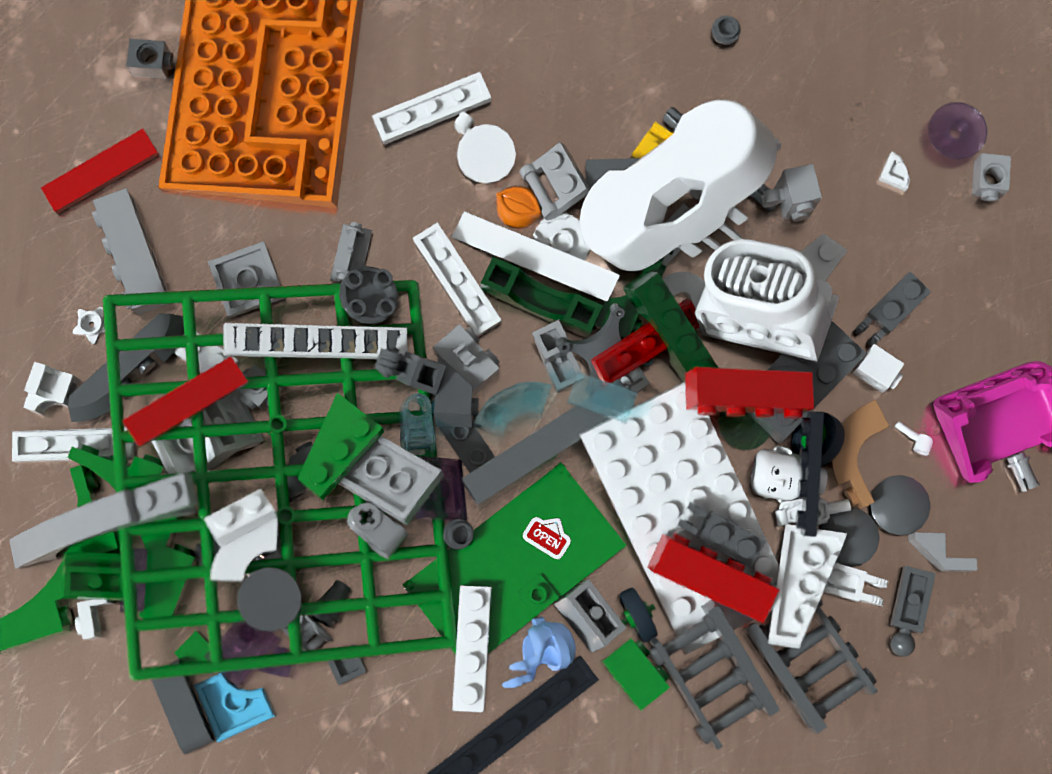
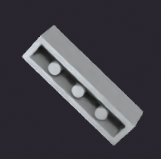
M125 188L93 200L96 210L92 212V216L97 227L103 228L106 236L102 238L103 246L108 255H113L115 264L111 266L117 282L122 281L125 291L121 294L168 292L135 200L128 189ZM168 304L126 307L127 309L132 308L135 313L141 315Z

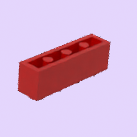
M696 367L685 373L686 410H697V415L708 416L715 415L716 411H726L727 416L738 417L744 416L745 412H755V417L767 418L773 417L774 413H782L784 418L796 419L802 418L803 413L814 409L812 372Z
M673 533L672 537L662 534L647 566L650 571L759 622H765L780 590L771 584L773 578L759 571H756L753 576L744 571L745 565L730 558L725 563L717 559V552L701 545L700 549L697 550L689 546L691 540L677 533Z

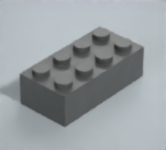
M831 321L818 362L782 354L767 370L812 372L815 409L867 353ZM746 412L778 444L784 441L802 421V418H784L782 413H774L773 417L759 418L755 417V412ZM807 412L803 413L804 418L807 417Z

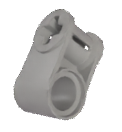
M371 503L360 504L350 510L347 515V523L350 529L366 541L376 553L386 559L391 557L408 535L407 531L400 524L389 518ZM366 512L368 514L366 518L367 523L362 525L359 522L362 518L360 514Z
M310 615L300 616L303 651L318 649L325 641L329 642L332 639L330 634ZM287 625L281 630L289 637ZM315 634H317V636L307 645V642H308Z

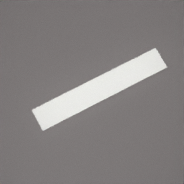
M467 212L463 213L452 235V238L604 301H608L620 276Z

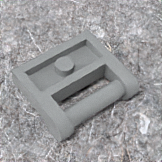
M561 142L533 163L523 166L519 171L523 180L528 181L543 208L541 213L545 220L548 221L558 217L585 197L590 191V187L566 145ZM543 171L559 197L554 203L538 177Z

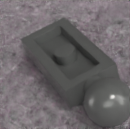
M435 399L433 400L432 405H431V409H432V413H433V414H434ZM474 424L472 427H439L469 473L495 458V455Z
M903 566L890 626L900 628L899 633L892 637L890 643L892 651L898 656L906 657L913 653L915 640L911 636L912 632L923 633L936 573Z

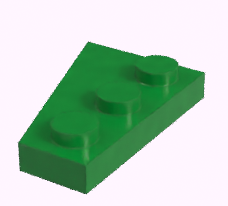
M337 392L298 476V480L323 501L384 433L383 427Z

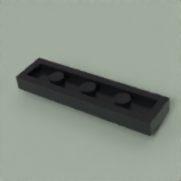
M807 412V418L803 417L801 421V436H806L805 449L801 448L799 454V466L804 467V479L798 480L797 495L798 498H802V510H797L796 529H801L800 534L806 537H817L824 412Z

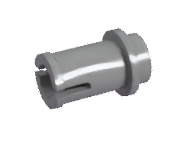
M1024 451L1007 458L1009 462L1007 467L1012 468L1021 492L1040 485L1028 461L1031 458L1026 456Z

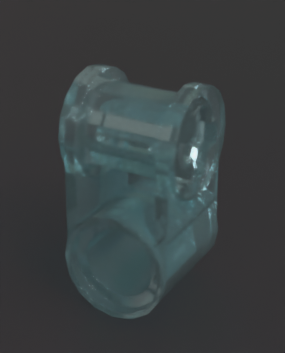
M415 393L410 395L400 406L401 448L408 452L409 450L427 449L428 452H434L435 450L432 405L428 397L423 394ZM415 402L421 406V416L411 414L408 408L409 403Z

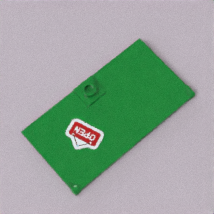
M561 462L473 530V539L467 547L463 549H448L456 633L458 628L460 586L492 588L488 654L627 546ZM436 559L402 584L408 593L439 590ZM441 602L418 604L438 633L444 636ZM455 646V647L451 648V650H452V651L454 652V654L456 655V646Z

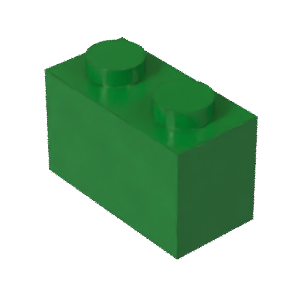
M629 638L601 662L635 706L642 711L670 688L666 682L670 677L661 666L656 665L654 667L647 658L650 652L640 640L634 642L632 638Z

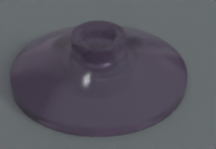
M953 102L943 105L933 114L928 125V135L931 144L941 155L956 160L967 159L978 153L984 146L987 139V125L984 117L976 108L965 103ZM950 131H957L960 137H952Z

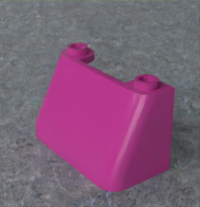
M1033 361L1019 365L942 395L933 401L936 416L961 474L969 483L986 480L993 471L991 464L993 462L1041 443L1052 447V367L1044 362Z

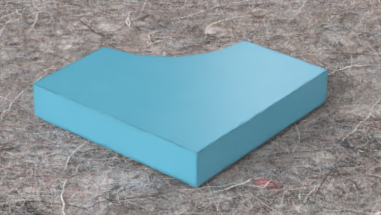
M224 672L194 685L217 742H221L276 716L265 688L255 690L241 689L231 683Z

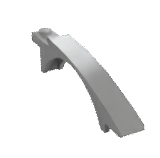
M181 473L132 491H121L56 516L9 539L15 569L41 561L57 559V553L60 550L101 534L143 523L195 513L194 505H197V499L191 473Z

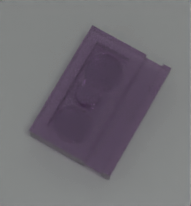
M245 621L235 622L222 636L223 659L266 655L280 639L271 632L260 631L250 627ZM210 651L204 656L207 661L210 660ZM253 669L221 673L238 687Z

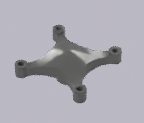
M618 303L611 305L607 322L594 335L582 340H566L564 337L556 340V346L561 353L574 352L587 361L590 369V379L585 387V393L588 397L598 392L601 383L591 359L621 340L619 321L625 315V311ZM653 358L642 365L650 366L653 362Z

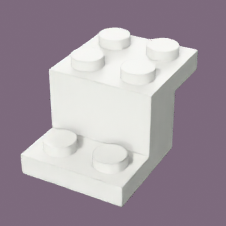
M238 390L203 410L204 425L254 422V419L247 406L239 400L241 394ZM191 418L176 427L192 426ZM261 433L205 437L208 469L215 468L237 451L259 445L264 441ZM193 438L152 441L168 474L195 472Z

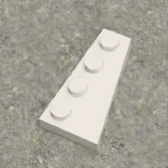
M786 524L777 580V588L780 590L774 601L768 644L800 649L842 550L847 533L817 529V537H806L800 534L801 529H796L795 525Z

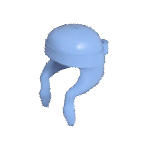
M544 617L532 619L533 626L527 630L528 635L524 638L522 645L524 660L509 666L511 670H526L527 675L513 678L502 685L505 688H516L524 683L533 681L536 669L540 664H546L553 671L567 668L575 659L576 654L575 641L570 630L561 623L546 622Z

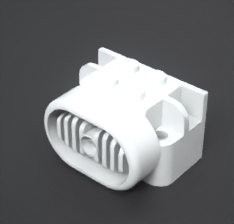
M750 239L730 241L714 251L706 263L704 271L706 285L695 311L702 335L818 362L839 301V296L833 295L832 288L828 282L816 278L814 268L809 259L793 248Z

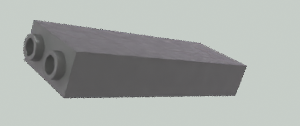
M617 379L463 477L464 487L479 510L483 509L583 445L580 433L634 407L633 400L636 399L634 393L626 383L622 385Z

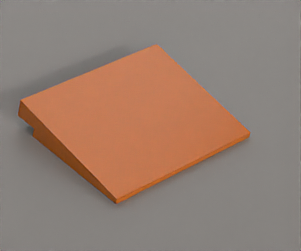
M185 0L158 188L165 191L337 208L364 0Z

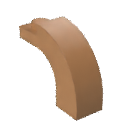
M876 400L858 408L841 422L845 432L843 446L838 455L831 462L827 463L828 475L833 488L845 484L847 488L844 490L845 496L849 499L850 505H855L857 509H862L874 503L858 469L857 457L859 449L867 438L890 427Z

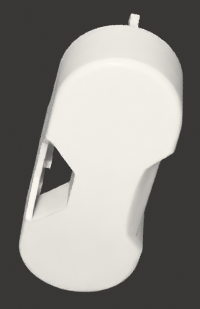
M714 100L701 104L682 115L673 135L626 170H609L592 186L583 202L580 214L582 237L586 245L593 252L616 267L626 271L645 269L677 247L693 258L702 252L701 248L694 244L700 241L705 242L716 251L722 245L709 235L718 228L734 240L743 239L739 233L724 223L726 216L737 225L748 219L735 205L754 193L767 180L774 167L777 151L780 150L782 144L777 138L775 139L771 130L761 120L738 102ZM686 193H689L696 200L701 197L698 205L676 221L662 224L667 207Z

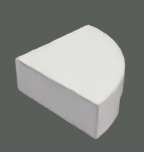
M891 152L879 180L902 191H906L910 182L907 168L902 158L896 153Z

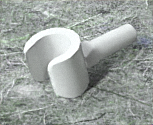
M461 112L455 121V129L459 133L465 134L470 130L474 119L467 113Z
M898 421L895 427L916 441L913 450L927 456L933 445L932 438L924 434H918Z

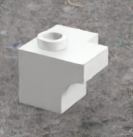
M34 362L24 389L28 395L23 407L40 415H43L53 405L68 407L69 396L78 388L80 379L72 374Z

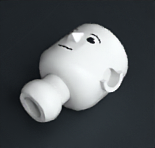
M774 446V449H762L757 452L751 474V489L753 492L764 497V499L773 498L780 503L782 500H795L798 497V480L804 479V467L799 466V455L792 453L790 448L783 446ZM821 468L819 495L824 494L827 484L828 473L823 468Z

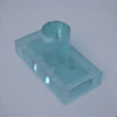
M578 372L567 403L627 424L637 393Z

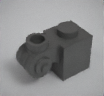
M392 347V349L381 348L374 368L379 370L378 372L386 378H390V375H397L396 380L436 395L446 366L407 351L403 356V354L399 353V349Z

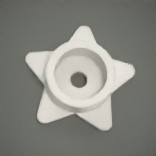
M99 307L94 311L79 309L77 311L79 317L78 325L72 332L76 335H86L90 343L95 344L100 333L105 332L103 307ZM91 322H94L93 327L89 326Z

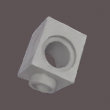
M980 154L974 161L972 196H981V199L985 201H997L1009 191L1011 156ZM986 174H992L996 178L997 184L988 182Z

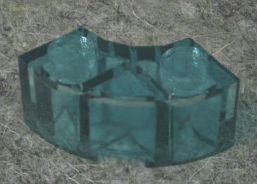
M521 382L494 394L479 411L474 421L475 427L504 437L508 428L518 420L528 417L542 418L552 385L542 382Z

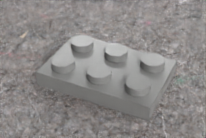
M380 436L338 484L408 525L442 480L444 474L440 469Z

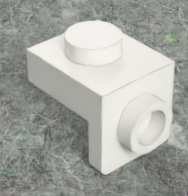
M86 599V601L77 603L79 616L75 617V626L79 635L82 634V640L102 638L97 607L115 604L114 600Z

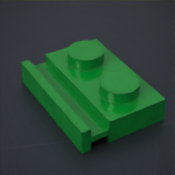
M64 552L61 598L124 601L121 554Z

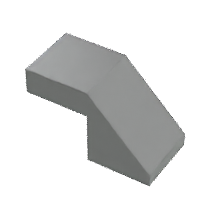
M559 320L532 332L543 364L557 393L585 379L573 353L570 351L561 353L556 346V340L560 337L569 340Z
M912 533L908 535V541L939 572L977 571V558H946V533Z

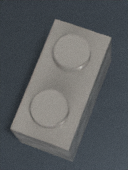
M589 579L575 586L554 604L591 653L608 645L627 628Z

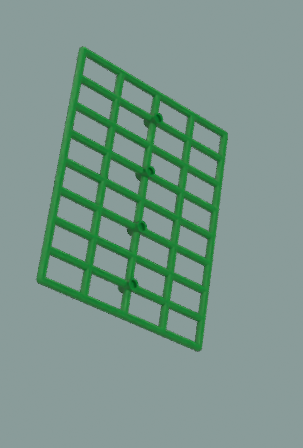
M396 280L394 283L397 292H408L411 323L364 325L358 327L407 328V335H412L414 354L427 358L419 284L416 280ZM341 283L105 295L103 297L116 493L129 491V489H138L181 474L171 473L128 477L126 443L135 441L128 430H125L122 422L124 419L122 397L167 394L200 375L198 347L224 346L223 333L197 335L195 302L259 299L261 324H273L271 299L334 296L337 326H349L348 313L342 307L339 297ZM182 303L183 336L118 339L116 306ZM186 349L188 380L121 384L119 351ZM264 357L266 376L245 377L248 384L240 389L267 388L269 421L204 425L202 411L191 418L192 426L175 427L153 440L193 438L195 472L184 473H191L193 484H196L199 518L148 522L119 529L128 668L131 680L141 681L446 649L456 646L457 633L448 550L443 538L445 522L440 482L430 494V499H427L418 510V512L431 511L435 544L399 547L389 559H386L374 550H371L368 543L358 536L359 551L294 557L292 523L347 518L350 510L360 504L367 503V501L354 494L355 505L303 510H293L290 507L287 477L299 476L304 464L286 465L283 432L321 429L326 417L285 419L281 414L279 387L343 383L344 398L357 407L355 382L396 380L397 375H390V378H386L377 369L353 370L352 358H340L341 371L278 375L276 357ZM418 389L420 410L366 414L379 425L422 422L425 454L415 456L439 469L431 409V393ZM268 433L271 436L274 466L208 471L205 437ZM275 478L278 509L275 513L276 518H278L277 526L280 532L282 558L253 560L245 569L244 574H249L263 568H278L289 573L297 582L296 569L360 563L364 597L301 603L295 619L288 624L290 652L223 659L220 624L244 622V619L241 617L239 609L219 611L217 581H210L211 570L215 560L214 539L204 518L211 515L209 483ZM364 512L360 514L362 518L359 522L362 525L367 523L366 518L368 514ZM200 531L203 565L135 571L132 536ZM436 557L439 590L376 596L373 562ZM204 578L205 613L138 619L136 584ZM441 602L444 636L381 643L377 608ZM365 610L368 644L303 651L300 616ZM208 625L210 660L142 667L139 632Z

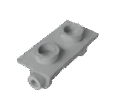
M351 222L350 225L343 224L330 281L342 283L349 271L364 266L372 230L362 228V224L357 222Z

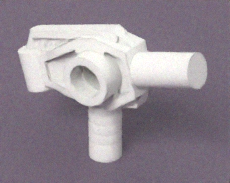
M819 496L818 525L827 523L830 514L851 511L849 499L827 503V501ZM802 498L781 502L779 509L775 510L778 526L796 523L797 510H802Z

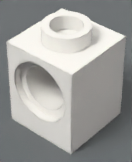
M873 344L866 351L867 354L859 362L852 374L883 393L889 387L894 389L903 377L900 370L904 363Z

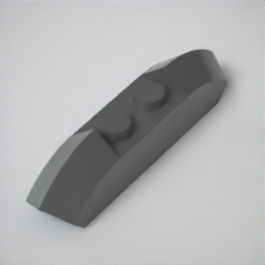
M159 313L133 338L182 336L184 330L183 316ZM176 348L119 351L121 384H134L132 381L137 376L148 373L155 366V360L158 357L165 362ZM107 362L69 396L68 409L71 422L94 419L110 411Z

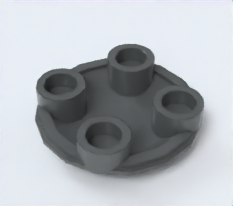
M363 266L355 268L346 274L340 284L339 297L342 307L350 317L361 323L374 324L383 322L394 313L398 301V292L392 274L388 270Z
M903 475L888 477L878 483L872 492L874 503L870 504L872 516L877 527L884 529L888 533L896 535L912 534L922 528L929 517L931 508L929 495L923 485L911 477Z
M851 507V511L830 514L827 523L821 524L820 529L847 533L836 563L848 567H856L869 561L877 551L880 539L878 527L872 517L863 510Z

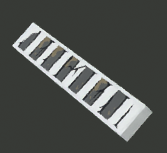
M224 323L223 325L224 356L377 359L381 348H397L403 356L406 351L408 352L407 328Z

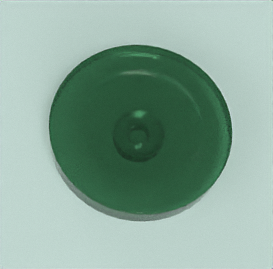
M726 411L720 412L718 419L719 432L724 441L731 447L738 450H753L761 446L769 438L770 435L748 413L745 412L744 416L730 417L726 415Z

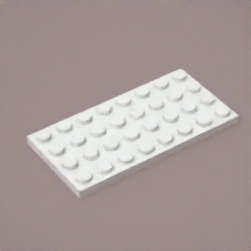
M685 381L579 434L676 637L703 621L702 617L706 614L701 606L711 599L663 578L647 568L662 534L672 537L673 533H677L691 540L689 546L697 550L702 545L717 552V559L727 563L729 558L733 559L698 540L696 535L678 526L680 519L701 529L706 520L704 517L690 512L687 508L690 502L708 512L712 511L765 540L766 543L752 568L746 566L744 571L753 576L756 571H759L773 578L771 584L777 587L778 562L709 416L697 415V410H686ZM712 600L719 605L733 630L754 620ZM709 631L682 649L685 654H688L719 638L716 631L713 633Z

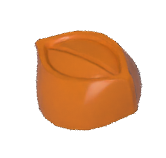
M513 185L496 193L497 213L502 222L509 227L525 228L540 218L541 206L530 188Z

